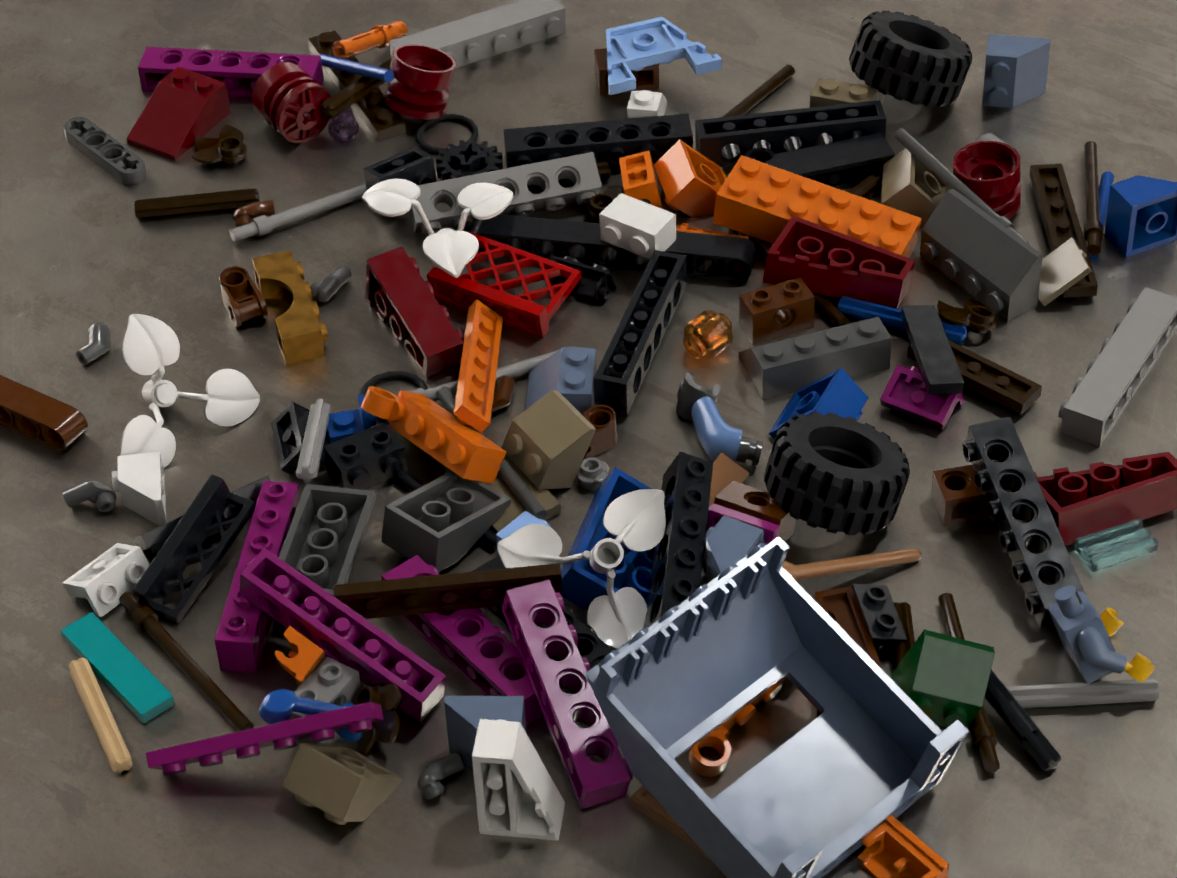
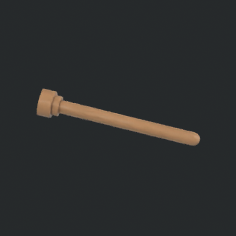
M907 548L795 566L784 560L782 567L795 580L913 563L919 561L922 554L918 548Z

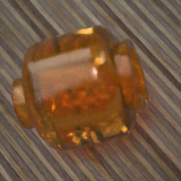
M712 310L703 311L684 327L683 344L685 349L694 358L714 359L732 343L731 321L722 313Z

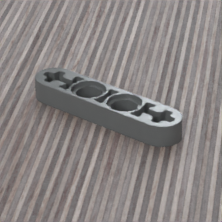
M75 117L65 122L64 132L66 141L119 182L131 186L140 184L146 179L147 175L143 159L89 119ZM95 143H102V144H99V145L91 146L92 144H95ZM120 156L118 158L108 159L110 157Z

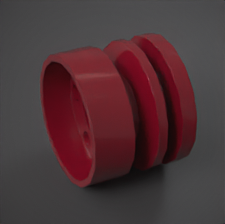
M407 44L396 47L390 70L394 73V79L391 82H387V90L384 95L385 104L401 115L416 119L427 120L442 117L447 110V100L450 96L448 87L451 86L455 73L456 62L454 58L437 48L426 45Z
M284 62L268 68L258 78L253 88L251 101L254 111L270 126H273L287 141L294 143L306 142L318 136L331 119L328 116L324 117L322 115L320 106L324 101L331 98L332 95L296 64Z
M979 141L968 144L958 150L953 157V174L1000 217L1005 216L1008 220L1014 217L1021 208V158L1017 150L1008 144L998 141Z

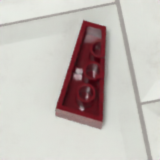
M793 215L767 252L762 283L774 285L801 277L812 293L837 298L847 296L897 309L909 290L915 260Z
M402 246L367 259L365 300L370 306L377 304L379 308L377 311L378 317L383 323L390 321L392 334L398 342L405 340L407 354L422 373L428 377L461 364L464 336L459 329H454L446 307L439 305L435 299V293L430 282L423 280L415 258H409Z

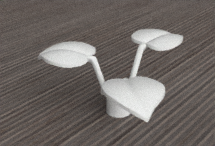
M388 179L373 185L362 197V200L368 204L370 209L387 217L403 215L411 209V206L414 207L429 235L423 242L425 255L440 269L458 278L464 267L475 257L479 249L478 239L471 233L464 231L467 217L472 214L476 219L485 220L499 215L512 202L513 191L491 183H475L465 187L458 195V204L465 208L461 214L458 230L454 231L450 228H444L437 233L433 232L420 202L416 200L420 196V188L411 181Z
M142 314L129 315L128 327L122 348L124 361L131 371L140 375H152V379L143 386L142 396L144 401L150 405L149 409L153 411L156 422L147 415H139L133 418L124 429L120 444V456L160 451L163 469L169 465L175 455L176 441L170 430L161 428L164 420L159 407L171 406L176 401V398L206 401L204 415L208 421L218 426L239 424L255 412L260 402V395L250 380L237 370L221 369L213 373L206 382L207 394L179 392L171 381L162 380L161 378L165 373L164 366L175 363L179 358L180 344L177 335L167 324L157 318Z
M659 489L636 490L621 495L611 502L604 513L603 525L607 532L617 537L615 539L605 538L600 540L591 551L585 550L583 553L559 557L562 552V541L559 535L546 525L530 524L521 527L499 541L497 544L498 554L506 568L557 563L568 564L584 559L589 560L590 566L596 572L606 574V591L608 595L598 596L591 602L586 615L587 624L595 630L597 636L606 645L618 649L631 640L640 630L644 629L647 605L644 598L634 588L624 587L616 593L614 592L613 585L614 577L616 576L614 569L621 563L624 556L620 543L623 541L624 545L631 551L644 552L651 550L661 541L666 526L664 491Z

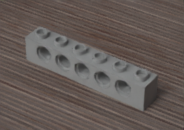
M589 152L417 185L421 193L416 200L420 202L433 232L437 233L441 228L450 226L458 229L462 211L465 209L458 204V195L465 187L471 184L491 183L513 191L512 202L500 214H516V216H527L532 214L534 210L546 208L548 211H554L563 208L565 204L577 202L578 205L589 204L594 195L600 194L602 185L594 153ZM568 179L574 186L572 188H564L558 181ZM537 185L541 187L543 192L541 194H533L527 187ZM446 203L451 210L440 212L435 208V205ZM411 206L409 214L414 233L422 232L424 235H428L417 210ZM472 214L467 217L464 228L472 225V222L475 221V217Z

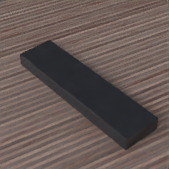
M935 305L902 306L900 316L928 394L963 393L964 381Z

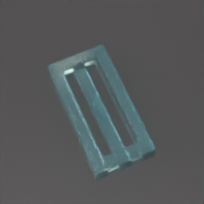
M1139 518L1075 540V549L1091 571L1095 572L1156 552L1159 542L1155 537L1150 538V530L1148 528L1143 529L1144 523ZM1132 543H1136V544H1133V545H1130V546H1127V547H1124V548H1123V546H1126V545H1129V544H1132Z

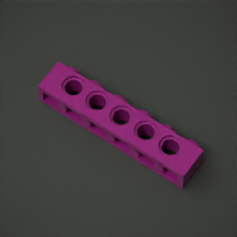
M146 47L138 65L142 92L152 93L159 82L178 66L226 83L229 97L252 98L253 88L258 78L268 68L278 63L290 62L296 64L320 85L324 81L321 55Z
M263 481L215 637L220 671L258 672L273 618L240 595V573L264 548L279 557L301 499L299 483Z
M266 548L240 573V595L284 627L288 628L291 626L324 650L326 657H330L358 671L360 681L368 686L372 684L385 686L388 683L397 685L402 696L398 708L419 723L424 720L444 696L446 675Z
M416 555L381 575V580L440 574L433 565H427ZM480 608L400 616L483 696H524L526 725L543 715L517 647L508 640L507 635L500 627H494L485 618Z
M550 580L506 590L502 607L503 614L580 808L584 809L625 797L630 781L633 780V774L625 758L621 756L614 734L584 674L591 669L586 657L581 658L578 651L577 633L572 624H567L564 616L565 606L561 594L554 592ZM536 624H545L549 628H540ZM548 656H557L562 661H554ZM561 689H571L576 694H567ZM575 722L586 723L589 728H581ZM588 756H598L604 762H594Z

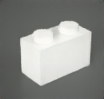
M620 193L599 214L600 240L648 259L651 258L654 250L665 252L676 241V214Z

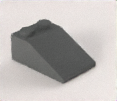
M451 471L385 506L381 542L408 559L418 555L427 565H433L440 572L458 562L511 505V498L484 482L463 479Z

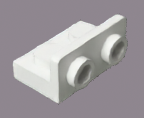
M117 543L62 584L68 595L87 599L95 615L102 617L120 604L119 598L123 593L131 592L134 594L132 590L149 567V563L141 547Z

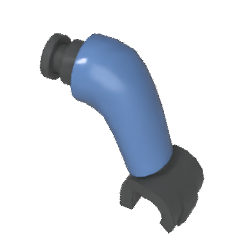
M687 372L678 389L676 411L683 419L694 422L698 438L706 454L712 461H715L722 452L734 462L745 463L747 459L752 461L751 465L757 466L763 441L757 440L756 444L751 443V438L742 436L741 429L731 427L725 422L716 406L721 385L713 383L712 390H707L703 386L694 382L695 376Z

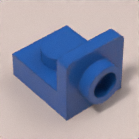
M364 394L357 395L359 409L330 414L327 426L330 443L377 425L376 416L361 408Z

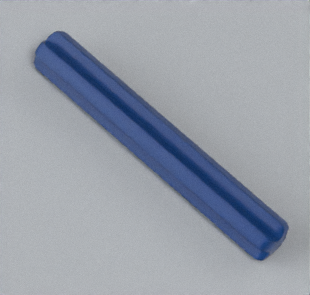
M842 296L839 300L837 309L846 317L862 321L879 317L884 326L906 331L900 316V309L847 296ZM941 320L948 340L959 345L963 344L967 336V327Z

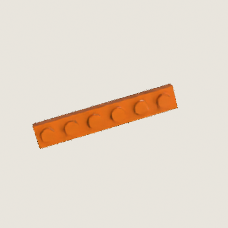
M476 299L468 309L453 414L465 426L473 427L482 433L490 425L503 317Z

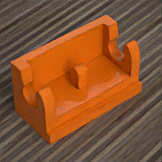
M650 151L619 158L625 195L640 201L648 199L651 205L663 209L657 175Z
M289 626L283 635L287 638V643L293 649L288 653L290 658H287L283 652L278 650L275 651V655L281 667L292 675L300 686L327 657L324 650Z
M892 815L887 817L885 822L872 830L861 841L867 849L857 856V864L873 878H948L949 863Z

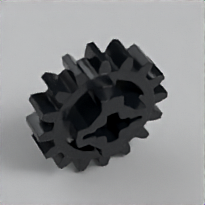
M476 139L466 143L460 140L458 146L450 143L448 144V150L441 149L439 151L440 157L435 158L437 179H441V181L503 169L502 153L497 152V146L488 148L487 141L477 144Z

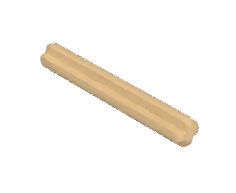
M84 657L72 660L68 666L71 677L112 770L119 774L124 770H130L133 765L131 755L89 661Z

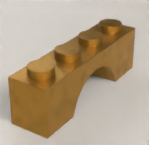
M291 250L252 258L256 285L262 293L265 303L279 304L289 308L285 313L275 318L278 345L285 364L325 356L323 342L328 341L327 329L324 321L318 322L320 320V313L317 302H310L312 300V292L309 282H303L305 276L301 262H295Z

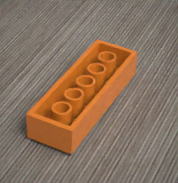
M741 155L716 194L713 223L774 244L794 215L907 258L911 257L917 246L922 221L920 217Z

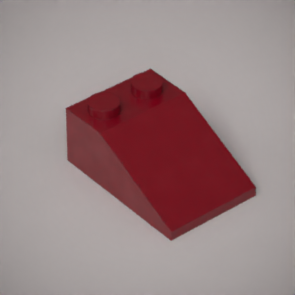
M178 66L157 85L127 136V143L168 159L178 160L195 145V137H204L231 113L226 83Z

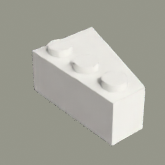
M480 719L472 753L479 834L559 841L565 802L520 722Z

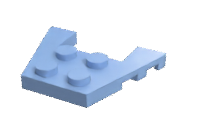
M664 17L606 29L608 89L610 95L635 90L636 78L631 70L639 71L644 67L655 64H669L673 60L685 58L696 75L722 69V58L715 53L711 56L706 52V46L700 42L693 43L688 40L687 33Z

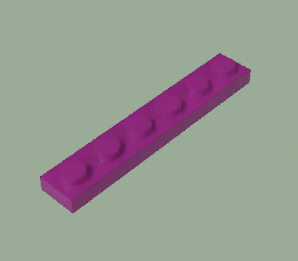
M367 702L146 752L148 768L162 770L163 775H172L187 771V764L199 762L200 767L223 763V756L236 754L237 759L260 755L259 748L273 745L274 750L294 748L298 746L297 740L311 737V742L330 740L335 738L334 731L348 729L350 734L372 730V723L384 720L382 708L379 704Z

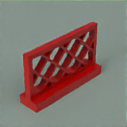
M472 232L469 233L478 239L479 247L484 248L485 252L477 253L466 265L468 273L455 278L434 266L428 272L427 280L433 287L435 299L467 311L477 299L502 316V324L540 338H544L550 330L549 320L582 278L580 270ZM503 256L513 260L512 262L495 266L493 259ZM489 261L491 267L472 271V264ZM530 266L538 267L541 270L540 272L525 276L521 272V269ZM517 271V278L500 282L498 275ZM494 276L496 283L490 285L476 282V280ZM558 276L568 278L565 283L551 286L549 281L550 278ZM545 281L546 288L528 291L527 284ZM522 286L524 291L523 294L515 296L504 292V290ZM548 296L551 298L550 303L546 307L532 302L533 300Z

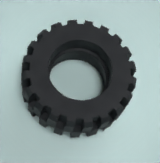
M876 11L862 20L849 56V63L852 72H855L858 79L864 80L866 85L876 88L878 92L884 95L888 94L893 96L894 99L908 101L914 105L922 104L926 107H933L934 105L943 107L946 104H951L959 96L973 57L968 44L965 41H961V37L952 34L943 26L940 27L932 21L923 20L914 15H905L902 12L882 11L880 13Z
M811 412L807 416L800 414L786 421L778 430L765 469L764 482L770 497L775 499L776 505L782 510L786 509L789 511V515L796 520L801 519L811 527H821L830 533L845 532V535H856L861 532L863 535L887 526L897 513L910 475L906 454L903 453L902 448L897 442L891 441L890 436L886 433L876 431L875 427L868 423L862 424L857 422L855 418L848 416L843 418L834 413L821 415L819 412Z

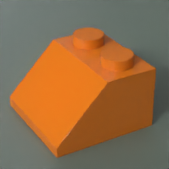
M679 139L654 164L659 177L657 181L666 195L664 198L665 202L672 210L676 212L680 210L690 217L712 214L715 209L716 194L727 178L724 169Z

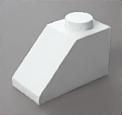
M648 90L631 91L627 107V119L664 116L667 99L661 92H651Z
M160 451L117 456L118 470L112 471V484L114 492L120 491L123 506L159 526L165 524V474Z

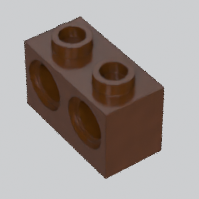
M972 465L933 471L931 498L943 526L989 519L986 507L987 500L984 492H979L974 480L975 470Z

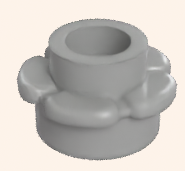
M594 457L584 459L577 473L579 485L588 490L598 489L607 478V473H609L608 465Z

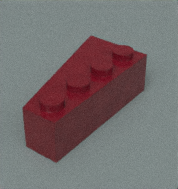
M1170 452L1124 458L1122 465L1115 466L1104 464V462L1089 464V470L1070 473L1068 467L1053 469V475L1037 477L1036 472H1034L1065 546L1177 509V459Z

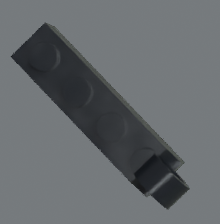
M881 132L774 154L773 151L766 148H753L747 151L744 156L844 190L855 187L870 175L880 176L883 180V164L892 159L895 154Z

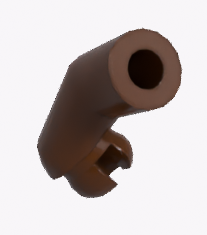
M273 200L253 202L236 209L233 214L236 228L252 223L251 219L262 215L267 217L275 215Z
M509 376L499 378L493 396L491 413L510 404L515 386L513 378Z

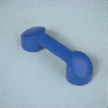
M279 689L266 695L259 708V714L265 722L274 724L289 720L292 712L313 715L353 706L354 704L345 703L341 706L298 697L293 691ZM348 729L336 731L341 738L348 741H358L365 733L350 734Z

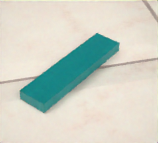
M93 612L60 630L62 639L79 657H84L89 661L93 672L143 724L175 705L174 696Z

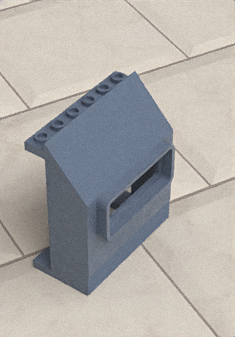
M779 536L767 545L761 542L755 546L746 556L736 563L729 565L720 575L699 587L679 605L670 608L661 618L647 628L640 630L631 640L617 650L610 652L601 662L584 673L632 774L727 878H823L863 845L861 841L864 837L885 822L887 817L892 815L896 818L937 785L969 733V730L959 720H956L942 732L782 567L790 547ZM783 677L788 678L816 707L821 715L716 797L709 798L675 760Z

